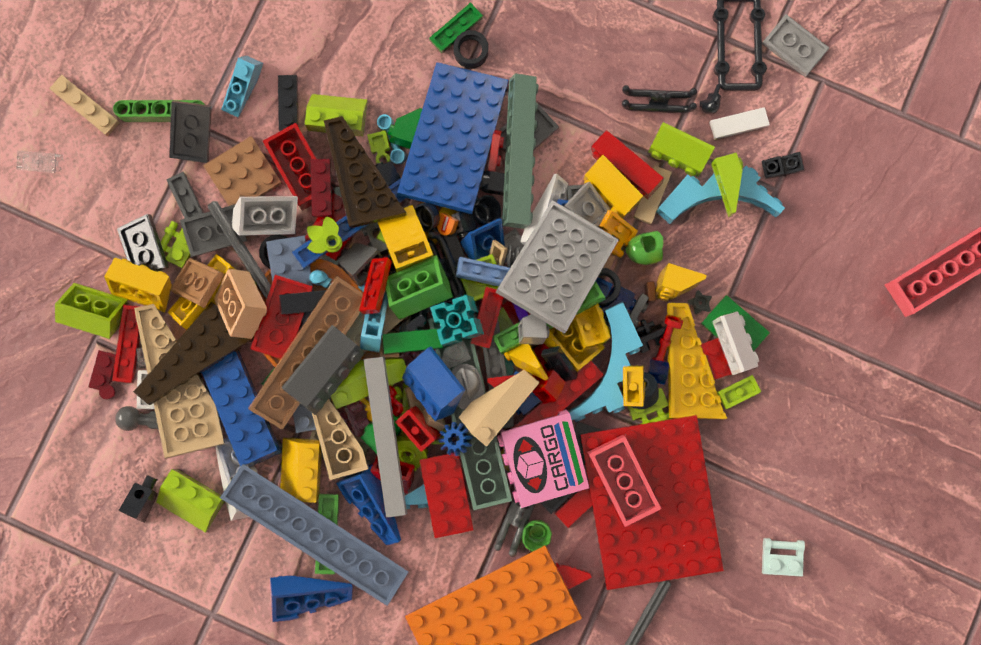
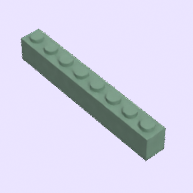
M517 73L509 79L502 225L504 227L524 229L531 224L533 219L531 205L534 196L531 194V190L534 184L532 168L535 165L533 150L536 146L534 131L537 127L535 113L538 108L536 95L539 85L536 83V76Z

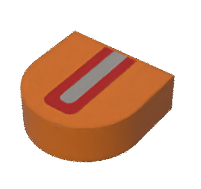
M440 213V221L437 226L438 231L442 235H452L456 231L459 220L446 213Z

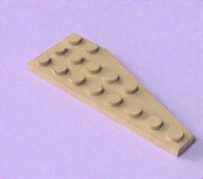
M154 304L134 308L147 374L152 371L177 342ZM195 375L185 384L179 385L171 390L169 394L154 402L165 459L225 445L217 408L198 375Z

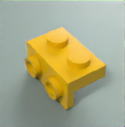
M599 304L577 314L573 319L583 349L604 344L610 339V329L605 323L604 313Z

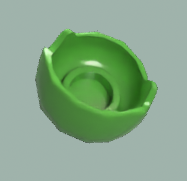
M533 520L524 527L522 541L528 550L534 551L550 544L552 531L544 521Z

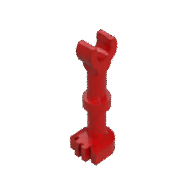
M666 316L664 323L667 327L664 336L660 338L658 353L656 357L651 359V368L654 367L655 363H660V371L664 370V356L667 348L671 345V336L674 328L681 329L683 325V320L680 317Z

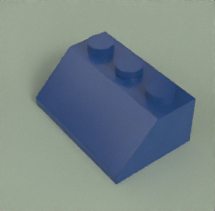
M428 347L406 367L402 377L404 383L412 390L416 399L421 402L434 421L454 414L465 392L464 387L432 347Z

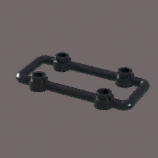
M717 0V9L712 16L713 21L717 23L718 62L714 66V74L718 76V84L721 85L723 90L756 91L762 87L763 75L767 71V66L762 61L761 22L766 14L761 8L760 0ZM724 2H753V10L749 15V19L754 24L755 63L750 71L755 77V83H726V75L729 72L730 66L725 61L724 23L729 14L727 9L724 8Z

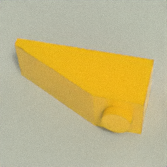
M521 344L504 353L508 361L512 360L516 367L543 380L549 379L531 344Z

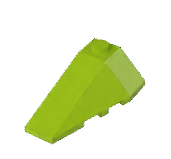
M385 359L389 386L402 381L407 367L404 359ZM360 360L353 367L349 375L338 386L335 393L331 395L336 409L369 396L364 360Z

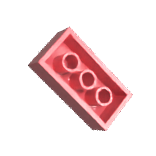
M624 435L588 452L625 527L661 509Z

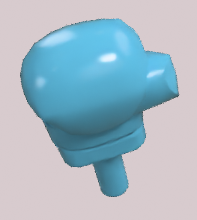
M315 270L310 274V281L313 284L321 285L326 289L331 285L332 279L324 271Z

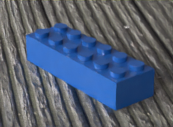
M240 351L232 352L224 357L222 361L202 372L240 467L244 464L250 468L282 453L269 421L248 409L257 396V392Z

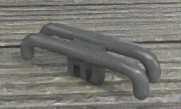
M514 498L511 501L494 545V549L500 551L510 525L518 527L509 549L511 557L516 556L522 540L523 529L528 524L535 504L526 508H521V506H518L519 502L515 503Z

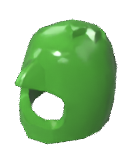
M653 231L633 237L626 248L627 256L637 264L649 265L661 262L663 260V236L660 232Z

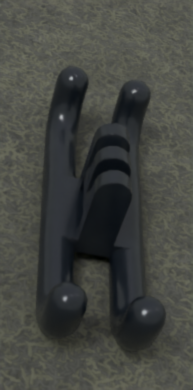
M628 85L622 87V92L627 96L649 97V104L629 103L628 100H623L622 107L629 111L689 113L697 108V104L694 102L690 105H668L670 98L686 99L694 97L697 94L696 88H692L689 91L630 89Z
M430 231L428 237L439 242L445 258H440L436 245L427 238L433 256L437 255L447 279L453 278L458 292L457 295H454L450 284L452 298L444 302L453 305L452 300L464 296L465 289L461 278L456 277L457 267L445 237L437 231Z

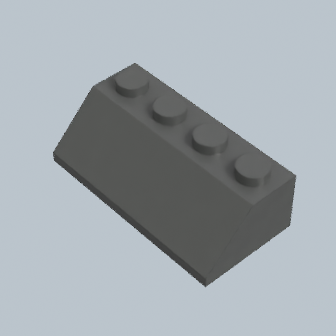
M332 325L282 386V389L301 406L316 415L365 353L356 343Z

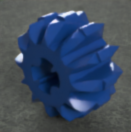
M452 422L451 427L445 425L444 427L447 432L440 431L444 438L439 439V442L445 443L441 449L445 450L448 448V455H451L453 451L455 456H459L460 451L466 453L467 449L465 446H472L471 443L467 442V439H473V436L466 435L469 430L467 428L463 430V423L457 426L456 422ZM456 433V436H459V441L453 442L452 437H455Z

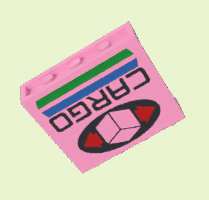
M567 410L560 411L558 416L506 431L502 428L499 431L500 435L497 436L500 447H504L505 454H502L505 466L508 465L510 469L507 476L510 485L514 484L515 491L512 492L515 503L519 502L521 508L589 488L573 423Z

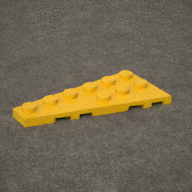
M668 303L667 315L680 317L683 320L681 329L674 328L671 336L672 342L668 347L669 418L697 415V419L725 420L727 416L723 412L721 399L717 394L714 385L715 381L706 355L703 353L700 337L698 338L689 305L688 303Z

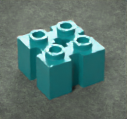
M464 295L453 299V305L444 302L430 307L434 322L440 323L441 326L440 329H437L441 345L450 346L462 342L461 337L472 339L484 335L480 319L474 318L473 313L478 312L474 297ZM457 317H458V318H459V323H458V324H455V321L458 320V319H457Z

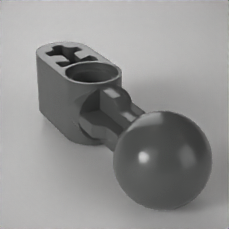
M125 406L120 408L115 415L116 425L124 431L134 430L139 425H147L150 429L159 430L155 411L144 414L132 406Z

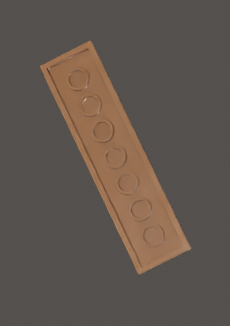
M338 276L335 277L248 409L278 428L284 429L299 403L286 393L282 386L332 325L346 335L360 314L359 308L363 296L362 292Z

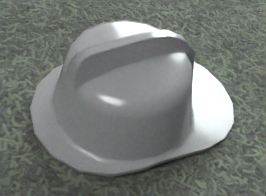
M460 364L451 372L465 389L458 404L461 409L465 410L473 400L484 395V389L478 370L472 365Z

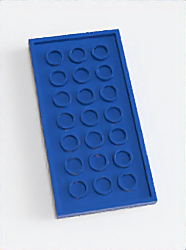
M436 62L397 196L469 214L473 213L492 144L493 132L496 129L507 90L508 79Z

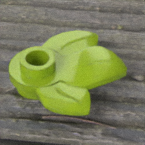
M326 217L323 221V226H308L307 233L312 242L307 248L316 254L340 250L342 239L338 235L339 227L337 223L330 217ZM334 240L336 245L330 246L329 242Z

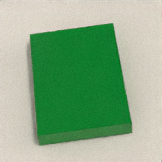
M725 295L701 322V325L718 338L712 321L720 316L738 312L744 318V329L751 337L752 344L750 345L754 352L770 332L730 297Z

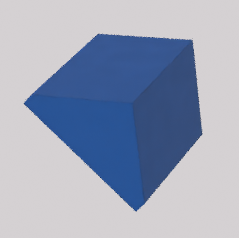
M498 218L471 231L462 239L460 243L469 259L477 260L488 256L493 240L498 241L505 247L502 219Z

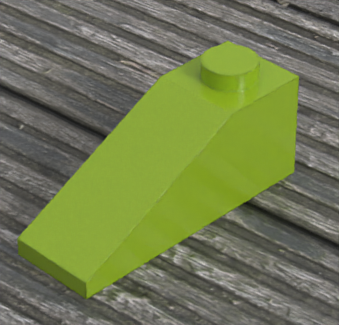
M737 152L715 158L711 163L728 217L736 213L743 171V162L740 157L738 158Z

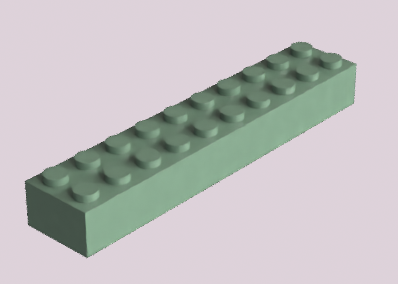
M457 317L458 320L455 321V324H458V323H459V318H458V317ZM433 318L428 319L430 329L441 328L440 323L434 322ZM461 337L462 342L450 346L443 345V349H435L450 371L460 364L474 366L480 374L484 394L486 393L475 345L470 343L471 339ZM457 406L454 414H451L452 422H456L457 426L463 423L459 416L464 409H461L459 406ZM470 431L466 434L467 436H473ZM473 436V439H467V442L471 443L472 446H465L467 452L462 453L460 451L473 510L512 501L497 436L493 438L488 446H485L475 436Z

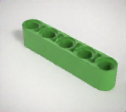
M120 100L114 104L113 111L124 122H171V102L173 100ZM174 100L205 105L199 100ZM128 108L125 114H121L123 109ZM147 108L144 114H140L142 109ZM162 108H166L163 114H158Z

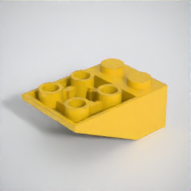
M413 205L404 208L407 214L405 216L378 222L396 272L433 257L432 250Z

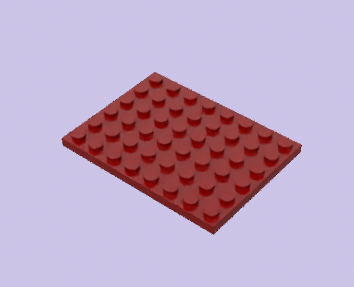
M697 415L580 434L607 590L724 571ZM621 435L626 437L661 507L660 510L626 527L622 523L588 454L589 451Z

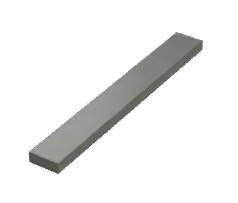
M385 356L364 359L386 517L403 516L407 514Z

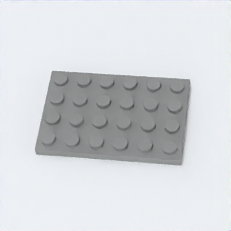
M552 200L496 293L565 334L619 239Z

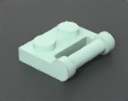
M764 538L762 573L803 576L805 542L803 540H797L796 542L773 541L770 538ZM771 548L796 550V556L770 554Z

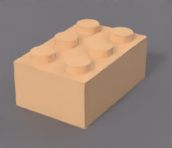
M228 269L214 300L230 337L252 339L259 328L263 316L266 314L267 307L250 272Z

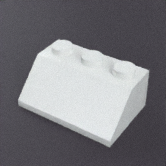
M240 197L233 209L232 228L238 235L295 234L298 197Z
M738 312L720 316L712 321L732 375L758 367L759 358L757 353L753 352L751 348L752 340L750 335L745 332L743 316L739 315Z

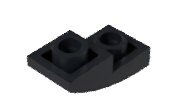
M801 152L762 160L765 179L805 171Z

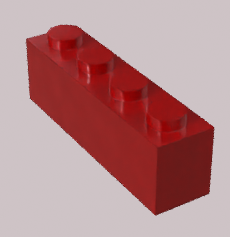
M608 130L591 146L592 156L596 160L604 155L646 199H649L663 184L664 178Z

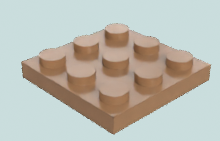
M252 136L203 165L229 206L236 204L240 197L263 196L282 184Z

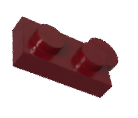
M98 350L88 387L99 390L100 397L109 400L115 395V388L110 383L112 382L116 354Z

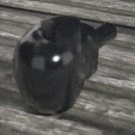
M720 84L716 85L714 93L708 94L706 100L700 101V107L705 114H714L720 108Z

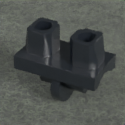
M645 319L640 320L641 326L635 329L643 344L639 352L645 353L650 350L647 341L654 339L655 345L660 346L659 341L664 336L666 327H663L661 324L655 325L653 321L647 323Z

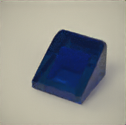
M650 360L648 373L655 377L657 384L664 385L668 376L669 363Z

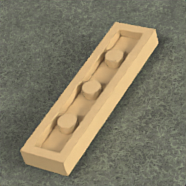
M63 75L49 88L107 137L120 123Z

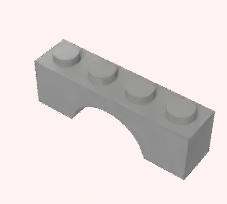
M533 314L522 318L518 325L519 344H543L546 338L549 337V326H546V322Z

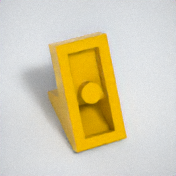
M623 366V405L644 406L646 382H644V366Z

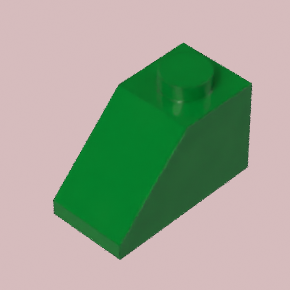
M422 108L397 118L395 125H390L388 135L391 136L390 143L408 149L411 148Z

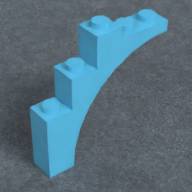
M745 166L742 171L738 201L751 203L777 217L785 209L782 206V202L778 198L770 196L765 187L757 185V181L761 178L758 176V172L751 167ZM713 174L703 186L700 185V181L697 178L687 175L660 205L656 213L671 224L680 214L696 205L722 199L715 175Z
M623 302L605 310L612 334L610 361L601 383L594 392L581 404L568 411L571 420H575V422L586 418L585 414L590 412L596 414L602 411L603 406L607 407L608 412L613 411L614 413L625 409L623 394L618 383L621 382L623 384V366H631L626 353L629 352L632 355L639 352L643 344Z

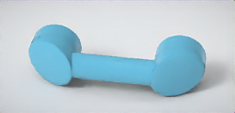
M383 114L378 117L377 125L386 131L390 141L391 136L388 135L390 125H394V121L390 116ZM390 143L393 149L390 154L391 161L397 165L404 163L407 158L406 153L400 149L399 145Z

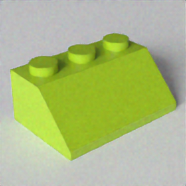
M312 94L307 104L305 126L308 131L326 133L324 120L343 116L354 135L364 137L368 100Z
M663 122L648 153L657 160L663 159L667 161L671 167H679L685 170V173L690 176H699L715 147Z
M73 283L55 303V322L110 339L119 328L123 305H127L128 299Z
M171 469L160 487L156 503L206 533L225 501L220 498L221 495L179 469Z

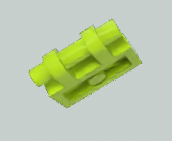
M171 221L169 227L166 226L164 230L165 234L161 240L163 251L168 253L166 260L183 268L191 255L183 229H181L180 233L175 231L179 224ZM173 236L176 240L171 248L167 245Z
M662 388L658 389L659 398L653 406L647 409H635L627 406L632 420L640 418L641 424L673 419L669 418V412L664 413L662 408L669 406ZM656 411L658 417L648 420L646 415Z

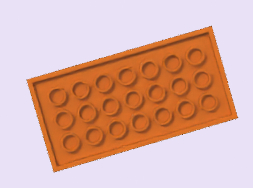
M546 545L407 614L405 618L418 645H530L582 619V616Z

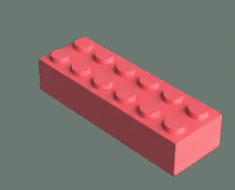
M981 226L885 284V287L905 317L918 312L981 273Z

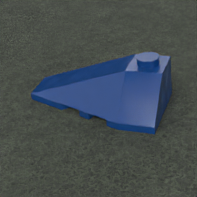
M373 464L368 465V470L348 475L336 482L345 500L349 504L353 503L359 509L358 514L361 518H367L371 523V529L386 545L401 541L395 516L386 517L381 481L371 473Z
M291 575L271 577L272 621L293 620L299 618V614L308 611L311 614L317 612V608L323 606L332 607L352 600V584Z

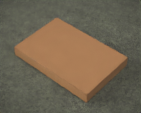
M188 258L172 284L170 291L205 308L225 274L192 258Z

